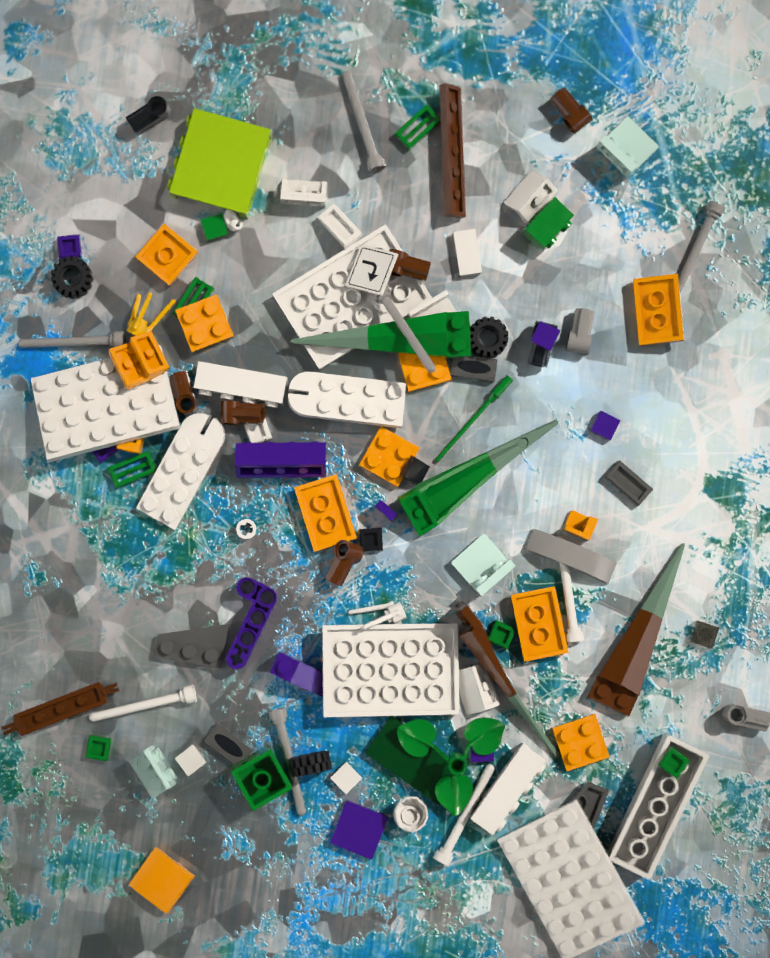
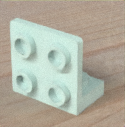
M626 117L608 136L605 135L599 141L597 149L629 178L658 149V145L633 120Z
M482 534L451 562L479 596H483L515 567L514 563L503 555L486 534Z
M153 745L129 760L152 799L172 788L176 784L174 779L177 778L170 766L167 768L162 761L165 757L158 747L154 748Z

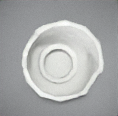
M405 797L397 803L394 809L396 824L406 832L420 830L425 826L428 819L427 806L418 797Z

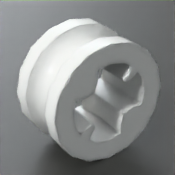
M249 519L241 520L236 527L237 534L242 539L252 538L256 533L255 523ZM247 522L252 525L250 528L253 527V531L245 536L241 534L243 530L240 531V526L245 525Z

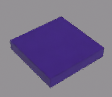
M346 800L330 843L372 860L389 816Z

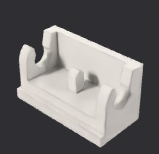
M282 179L281 204L326 207V181L314 182Z

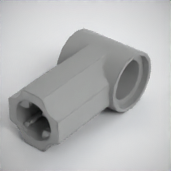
M585 308L575 309L572 329L567 339L566 351L588 355L592 335L590 334L594 311Z
M736 704L726 705L722 710V718L728 724L767 732L770 725V712ZM736 708L739 716L733 721L730 713Z

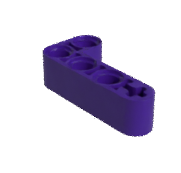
M248 577L240 579L236 586L238 594L253 603L227 654V663L233 669H240L248 663L278 601V594L273 588ZM245 581H250L253 584V591L249 594H244L241 590V586ZM265 591H270L273 594L274 598L270 604L263 603L261 599ZM256 611L261 612L264 617L262 623L258 625L253 623L251 619L252 614ZM245 632H250L253 635L254 639L250 645L242 642L241 637ZM237 644L242 648L249 649L248 653L243 651L240 656L243 662L235 665L232 655H237L240 651V648H236Z

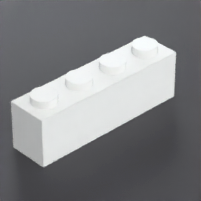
M198 361L193 388L199 391L198 394L211 397L213 393L221 395L220 398L233 401L234 397L242 398L243 403L256 404V401L264 402L266 407L278 408V405H284L288 378Z
M521 743L470 815V819L492 835L495 831L499 833L506 824L504 819L507 814H513L520 803L517 801L522 794L526 795L533 785L530 783L535 775L539 777L545 769L546 765L543 763L546 760Z

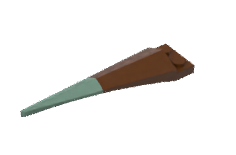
M685 543L681 544L641 609L596 676L587 696L627 717L630 716L640 695Z
M461 601L455 606L458 610L456 615L466 626L459 637L557 759L560 753L537 725L517 695L492 648L481 621L470 607Z

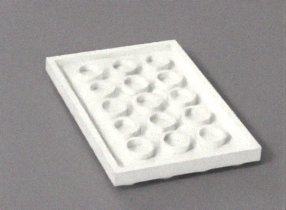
M386 224L272 294L299 338L394 321L385 306L376 302L371 293L345 286L361 245L389 251V249L402 251ZM390 275L387 283L391 291L390 299L403 318L407 317V313L432 299L421 280L404 275L402 277ZM304 345L319 370L353 350L352 348Z
M111 358L31 378L48 462L180 429L168 371L129 390H126Z
M458 623L378 624L367 629H363V625H322L323 717L460 714Z
M577 799L498 838V843L562 958L575 957L644 924L641 914Z

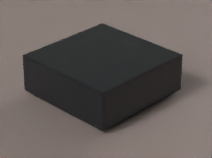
M410 456L401 476L414 484L421 483L430 466L416 457Z
M382 528L359 529L360 546L363 548V552L383 550Z

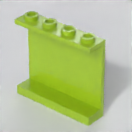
M194 108L193 113L187 117L186 127H188L186 135H183L181 138V154L175 158L173 168L176 171L174 178L170 177L167 190H170L169 193L172 198L176 199L177 196L238 212L240 217L248 219L271 142L272 131L268 128Z

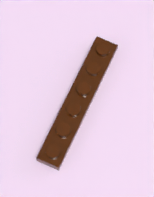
M444 83L439 85L444 216L461 219L466 217L461 87Z

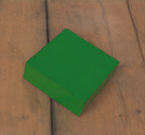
M222 213L201 219L207 242L229 236Z
M495 620L488 639L491 643L507 650L516 629Z
M89 735L85 758L109 761L113 738Z
M670 746L657 765L678 779L690 760Z

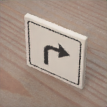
M361 245L345 286L383 296L398 254Z

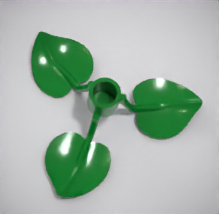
M488 717L472 720L464 730V736L469 741L464 753L453 752L449 756L432 743L436 738V730L427 720L414 719L398 726L397 736L401 746L412 756L424 757L427 755L429 747H431L446 760L452 776L447 775L439 779L435 786V795L439 803L456 817L467 806L473 792L472 781L467 775L463 774L467 769L465 759L468 757L467 754L470 747L472 746L473 750L480 755L493 753L501 743L505 724L497 719Z

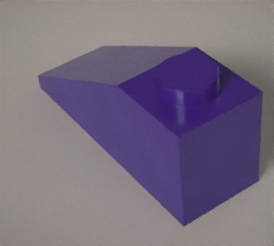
M279 652L270 673L323 697V671L290 655Z

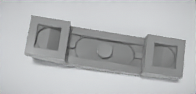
M533 529L525 548L527 551L586 573L588 576L607 584L616 566V562L598 553L537 529Z

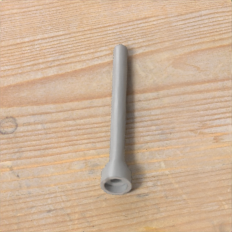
M344 71L343 79L369 155L367 158L369 172H378L386 168L384 158L377 154L352 75L349 71Z
M709 201L705 210L707 212L705 215L707 217L679 275L680 294L714 221L718 220L725 210V207L717 202Z
M386 285L383 296L371 293L376 302L385 306L429 373L435 372L436 366L390 299L391 291Z
M115 331L110 336L21 339L18 341V346L20 348L94 345L117 347L126 344V337L124 331Z
M286 707L268 711L270 721L276 724L289 781L293 787L292 793L298 815L303 816L306 813L299 779L298 777H292L288 760L293 757L285 725L286 717L288 716Z

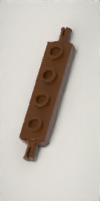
M97 682L14 714V722L1 727L2 730L11 728L4 731L3 734L7 735L17 731L23 736L108 703V695L120 691L119 687L110 689L119 685L115 682L104 687L101 682Z

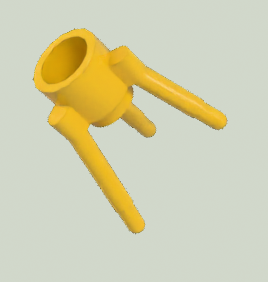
M148 293L138 317L136 315L141 294H137L131 318L127 324L129 326L127 332L137 336L152 331L175 304L176 300L172 299L147 327L148 322L142 318L149 305L152 293Z

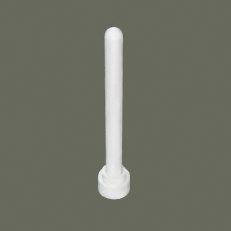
M563 535L557 536L565 540V537ZM559 563L569 626L567 634H565L566 642L584 641V634L577 625L569 566Z
M193 684L184 686L178 693L91 713L89 719L95 722L182 701V703L187 702V704L197 702L196 691Z
M488 764L485 767L467 806L462 811L444 847L441 846L440 850L437 849L433 856L434 859L446 866H449L453 860L452 850L494 772L492 764Z

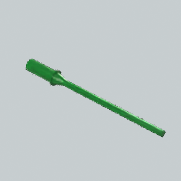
M506 375L496 388L491 391L488 400L436 457L435 461L439 462L489 404L499 399V396L513 382L511 377Z

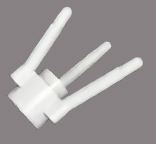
M393 601L386 604L349 610L348 612L352 615L387 609L384 611L385 616L362 626L363 629L386 620L391 624H402V620L407 618L401 603L394 604Z

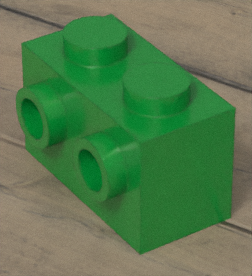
M554 197L527 224L521 233L539 250L545 247L549 249L557 241L555 236L560 230L564 233L571 226L572 222L570 220L574 214Z

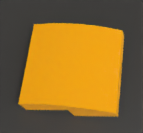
M151 331L131 337L129 343L109 349L108 354L126 390L144 384L170 368Z
M155 847L129 885L159 909L169 913L195 875L182 864L174 861L160 848Z

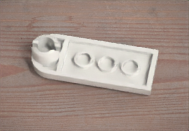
M303 372L292 379L287 393V401L290 408L302 417L402 428L406 383ZM296 391H299V392H305L307 395H300V394H293V393L296 392Z
M197 413L190 415L183 421L136 507L138 510L174 530L178 528L225 440L224 428L217 418H213L205 434H201L207 420H210L212 415Z

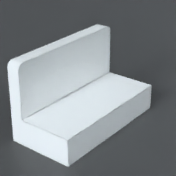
M531 170L504 201V204L515 210L524 222L529 223L558 190L548 177Z
M444 291L408 312L407 318L442 312H456L448 298L447 291Z
M481 663L459 670V693L467 715L486 711L500 705L492 677Z

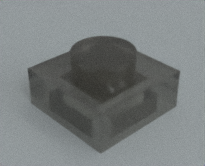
M696 620L690 642L713 649L719 627Z

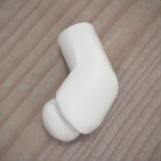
M226 209L223 218L228 229L232 232L239 231L242 228V222L239 220L237 212Z

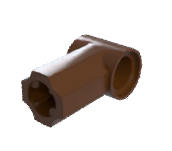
M565 87L557 91L549 100L562 115L565 125L573 134H576L593 120L589 111L583 105H579Z
M389 249L390 252L398 254L391 275L398 277L404 275L426 282L431 262L411 257L406 252Z
M188 371L173 373L169 378L178 411L184 417L196 414L199 407ZM192 401L193 406L190 410H182L184 402Z
M221 401V424H263L266 415L264 404Z
M340 540L336 543L334 547L335 558L325 575V579L341 587L353 564L360 562L363 557V548L346 540Z

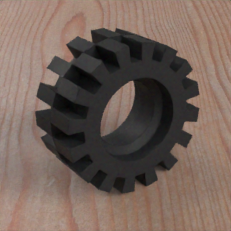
M67 256L64 260L61 258L58 264H54L55 268L51 270L52 277L50 278L53 287L66 298L75 299V297L81 298L82 294L86 295L88 293L87 290L92 287L93 273L82 259H78L75 256L73 258ZM71 269L77 270L80 273V281L74 286H69L64 282L65 273Z
M486 316L476 320L470 327L471 349L474 354H478V357L494 358L503 352L509 338L506 326L501 323V320H496L491 316L487 318ZM489 329L495 332L497 340L493 345L485 346L480 342L479 335L483 330Z
M329 750L299 755L288 759L292 777L312 775L332 769Z

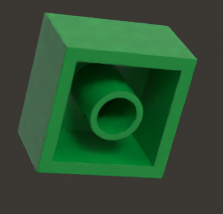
M269 745L229 767L252 811L293 789Z

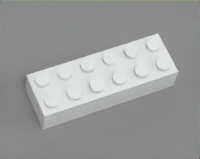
M666 733L663 734L607 851V855L612 862L648 880L651 879L710 755ZM670 746L690 760L678 779L657 765Z

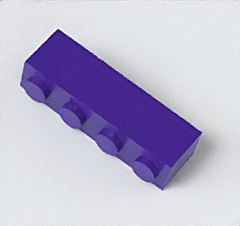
M326 442L236 443V478L326 477Z

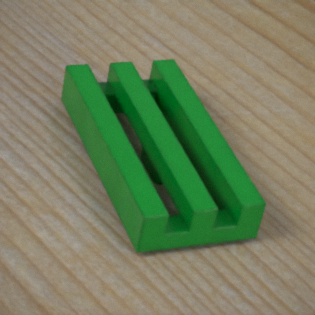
M426 104L394 135L410 151L441 123L440 117ZM426 112H428L429 115L424 120H422L413 130H411L405 137L402 135L419 118H421ZM432 118L435 119L415 139H413L410 143L408 142V140L411 137H413L422 127H424Z
M195 276L175 310L184 307L197 284L200 287L188 305L198 300L204 288L208 291L203 299L211 297L215 288ZM174 310V312L172 313V315L175 316L176 318H178L177 315H176V312H175V310Z
M150 451L107 467L116 489L154 474L157 470ZM146 457L148 461L117 474L114 473V470ZM147 466L151 467V469L134 475L120 482H118L117 480L118 478H121L130 473L143 469Z

